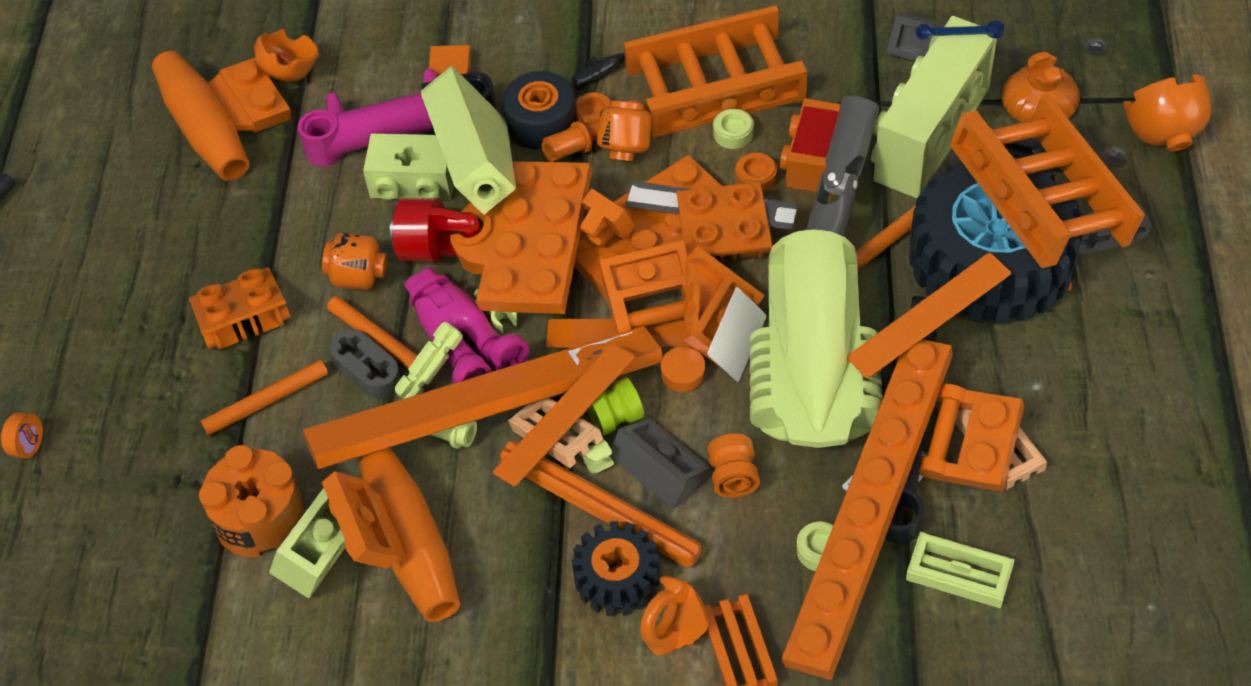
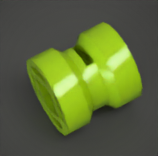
M627 377L613 382L611 388L605 390L587 409L593 425L599 428L602 437L614 432L617 425L623 422L632 424L645 417L639 395Z

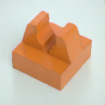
M591 189L581 201L588 214L580 225V229L588 234L586 236L588 240L600 248L615 234L626 240L635 228L625 209L594 189Z

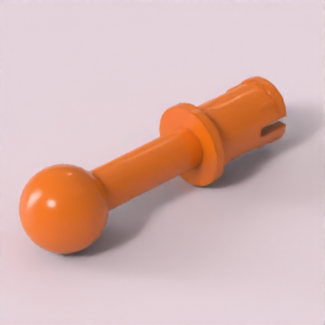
M629 100V101H626V102H632V103H641L640 101H637V100ZM576 121L567 130L545 137L543 139L544 142H542V150L547 160L555 162L578 151L582 153L589 152L592 148V141L597 140L599 121L585 126L580 121Z

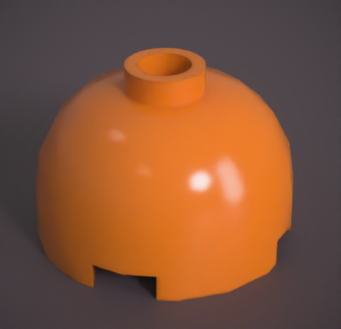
M1192 75V83L1177 85L1175 77L1152 83L1134 92L1135 102L1131 104V101H1124L1122 103L1133 133L1143 143L1155 147L1167 146L1168 151H1178L1193 144L1192 138L1205 129L1212 113L1210 92L1204 76Z

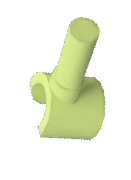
M477 289V290L474 292V294H473V296H474L476 299H477V294H478V290H479V289ZM487 311L491 316V326L499 335H503V326L499 320L508 319L514 327L517 326V312Z
M570 429L567 431L568 433H570V434L573 435L574 437H577V436H578V435H576L573 431H571ZM604 439L598 445L593 444L589 446L588 444L590 452L584 457L582 456V459L590 473H598L614 465L613 460L610 458L612 454L611 448Z

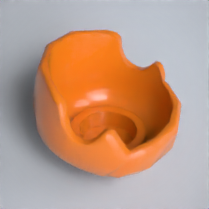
M281 29L273 34L264 33L257 38L254 44L255 59L259 68L266 75L281 82L293 83L301 80L311 71L319 57L318 46L310 37L302 35L300 38L292 40L287 37L285 29Z

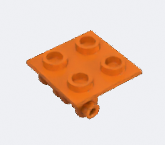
M760 182L676 191L682 235L687 254L698 245L712 257L718 256L719 262H724V255H731L732 261H737V254H740V258L753 256L762 258L763 253L771 252L772 241Z
M269 267L263 270H248L239 275L234 281L223 285H208L200 289L197 295L189 297L208 349L217 346L218 350L238 343V338L232 326L234 323L237 324L243 341L247 340L241 321L249 318L255 336L260 335L253 318L255 315L258 317L263 332L283 326V321L291 318L285 299Z

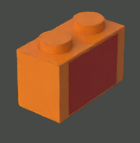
M804 98L800 115H792L789 127V138L792 139L791 145L784 144L780 158V169L786 170V187L817 192L821 176L826 168L827 152L841 104Z

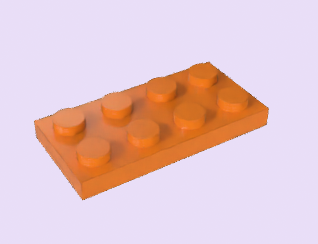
M689 155L644 182L686 189L721 186ZM628 192L614 201V203L625 209L635 226L626 240L615 234L600 248L586 238L588 234L581 230L574 267L607 300L598 267L599 260L683 240L679 214L627 207L626 204L630 193Z

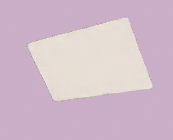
M738 287L735 288L707 352L708 356L737 382H739L749 359L751 349L749 345L750 335L755 330L762 328L767 317Z

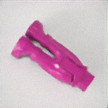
M426 268L407 279L405 288L410 293V304L416 309L418 319L431 340L434 341L435 336L433 334L441 323H449L461 333H465L491 365L490 368L481 356L476 355L462 338L454 351L451 349L448 351L449 363L454 368L452 374L453 384L490 373L492 370L497 371L526 362L529 355V346L525 340L516 334H506L501 337L493 329L486 315L478 308L476 302L445 275H438L433 268Z

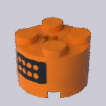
M245 445L230 448L225 457L208 472L199 491V500L221 544L234 554L250 558L260 557V552L268 551L274 547L277 551L305 513L303 497L292 469L286 460L274 452L257 448L250 449Z

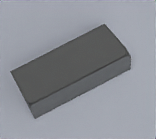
M645 418L620 428L611 447L612 454L610 456L672 508L686 500L713 473V470L650 418Z

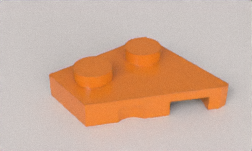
M697 245L687 256L684 341L718 365L708 356L707 352L735 288L738 287L757 306H759L764 294Z

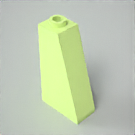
M451 65L421 91V95L454 186L484 215L516 189L507 121Z

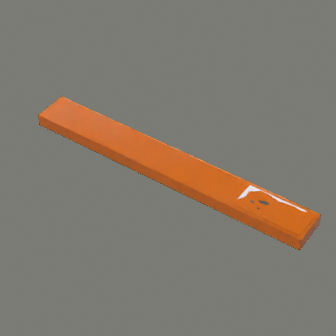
M641 326L630 331L618 333L303 429L305 442L317 469L325 468L565 393L611 344H615L635 355L633 361L620 375L661 363L662 349L647 329Z

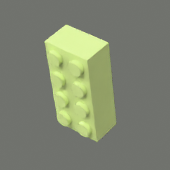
M951 16L943 30L937 29L934 32L928 52L925 56L920 55L917 57L911 70L910 79L906 84H899L894 93L891 107L887 112L881 111L876 119L873 134L877 135V143L871 155V162L875 163L873 181L914 198H918L921 190L928 186V181L933 178L951 150L950 142L961 114L975 111L989 90L998 35L997 31Z

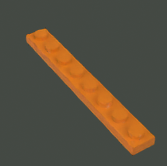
M922 339L899 356L781 658L786 668L832 680L953 357L951 345Z

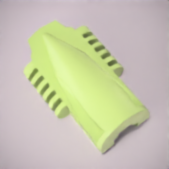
M813 229L787 235L772 246L769 255V327L755 330L749 338L751 348L749 352V359L751 361L750 421L754 426L761 428L767 435L778 440L789 441L792 445L815 448L843 445L871 431L883 400L881 369L871 377L865 378L847 359V355L878 332L872 328L860 326L857 255L854 245L845 237L831 231Z

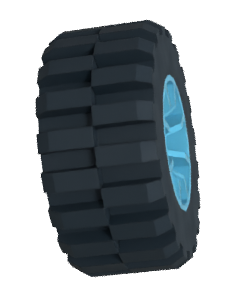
M960 161L947 167L945 174L942 172L936 174L928 181V187L921 190L916 200V208L913 211L909 261L910 265L914 268L913 276L918 285L922 288L926 287V295L930 296L983 256L991 253L1011 271V274L959 313L968 315L969 321L982 323V319L994 320V324H1008L1011 318H1017L1018 322L1033 318L1035 310L1039 313L1047 311L1055 305V300L1065 295L1069 289L1070 281L1074 277L1083 235L1069 238L1057 265L1042 269L965 165ZM1047 170L1027 174L1028 178L1038 189L1063 184L1062 182L1056 184L1054 182L1055 176ZM1075 199L1050 205L1062 221L1081 217L1082 215L1079 204Z

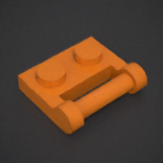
M684 240L599 260L598 267L611 311L615 334L630 331L641 326H651L685 317L688 254ZM681 289L683 296L681 301L631 313L626 311L625 301Z
M943 384L938 395V401L941 403L928 455L922 457L920 462L919 474L933 480L1004 492L1025 408L1023 400L970 391L958 385ZM959 409L971 410L958 463H947L945 460Z

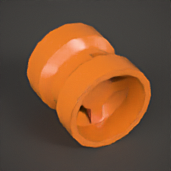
M726 434L715 438L709 443L707 453L709 464L715 468L712 474V481L717 495L725 498H737L749 495L757 490L760 486L758 468L752 464L755 452L750 437L743 434Z

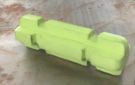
M441 323L433 334L435 336L434 341L427 342L408 368L409 375H403L395 386L397 395L405 399L424 392L423 385L430 384L449 358L448 351L450 349L454 351L462 340L463 335L458 329L449 323Z

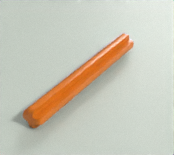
M509 441L505 448L502 449L500 453L501 462L519 444L517 441ZM543 457L525 476L528 480L609 525L612 521H618L619 530L625 529L626 522L635 525V534L641 529L645 530L648 533L649 541L654 540L659 553L686 568L693 567L702 553V545L697 540L546 457Z

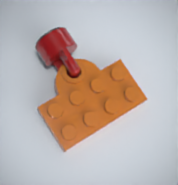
M512 161L516 189L484 215L472 203L468 204L461 212L447 210L439 198L402 197L395 204L390 219V242L393 253L400 261L439 262L443 256H457L463 269L473 274H482L476 299L478 308L482 311L565 314L581 234L580 225L583 222L586 209L581 201L589 192L592 178L590 163Z

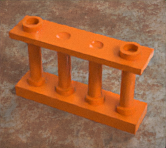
M776 5L624 42L625 64L628 76L644 72L653 95L652 98L646 99L647 111L652 115V138L713 123L715 117L727 109H740L750 114L806 99L807 70L803 61L784 64L774 42L775 39H778L779 10ZM758 44L768 69L746 74L736 49ZM720 53L730 78L707 83L698 58ZM682 63L692 88L669 93L659 68Z
M1048 94L1040 97L1031 121L991 129L977 110L961 114L950 142V147L1042 269L1057 265L1069 238L1108 229L1122 247L1130 246L1145 217V213ZM1036 137L1047 152L1015 159L1004 145ZM1059 167L1070 182L1038 189L1028 178L1027 174ZM1083 197L1095 213L1062 221L1050 205Z

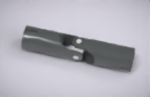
M858 96L843 97L827 152L826 168L819 182L806 230L831 231L843 237L845 236L858 187V177L865 163L880 108L875 102ZM829 192L836 194L839 199L834 203L828 204Z

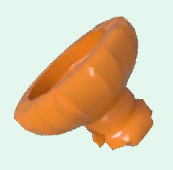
M1046 51L1033 54L1028 60V66L1012 74L1004 83L1001 101L1009 115L1017 119L1018 122L1031 121L1040 97L1047 94L1068 119L1074 116L1080 102V91L1069 73L1065 72L1064 69L1054 67L1057 61L1056 57Z

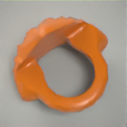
M660 577L659 581L665 586V589L650 601L641 620L640 633L642 640L651 652L658 656L672 653L674 650L685 645H693L696 640L706 633L710 626L702 598L689 582L681 578ZM666 605H668L667 609L665 610L662 616L661 622L655 628V624L660 612Z

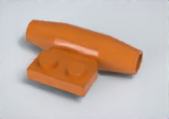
M176 51L163 52L152 63V70L168 111L192 149L225 181L240 178L247 172L250 165L238 131H254L256 133L291 120L289 106L268 75L259 68L255 57L219 70V74L209 83Z
M386 448L363 455L359 461L361 478L337 471L329 475L322 482V485L329 499V509L337 519L345 538V548L353 560L385 569L391 566L396 578L426 621L438 622L456 613L461 604L449 552L422 491L391 448Z

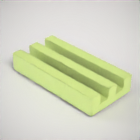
M920 532L907 570L906 580L1001 609L1015 559ZM929 551L1000 572V576L973 569L970 565L955 560L949 562L924 554V552Z

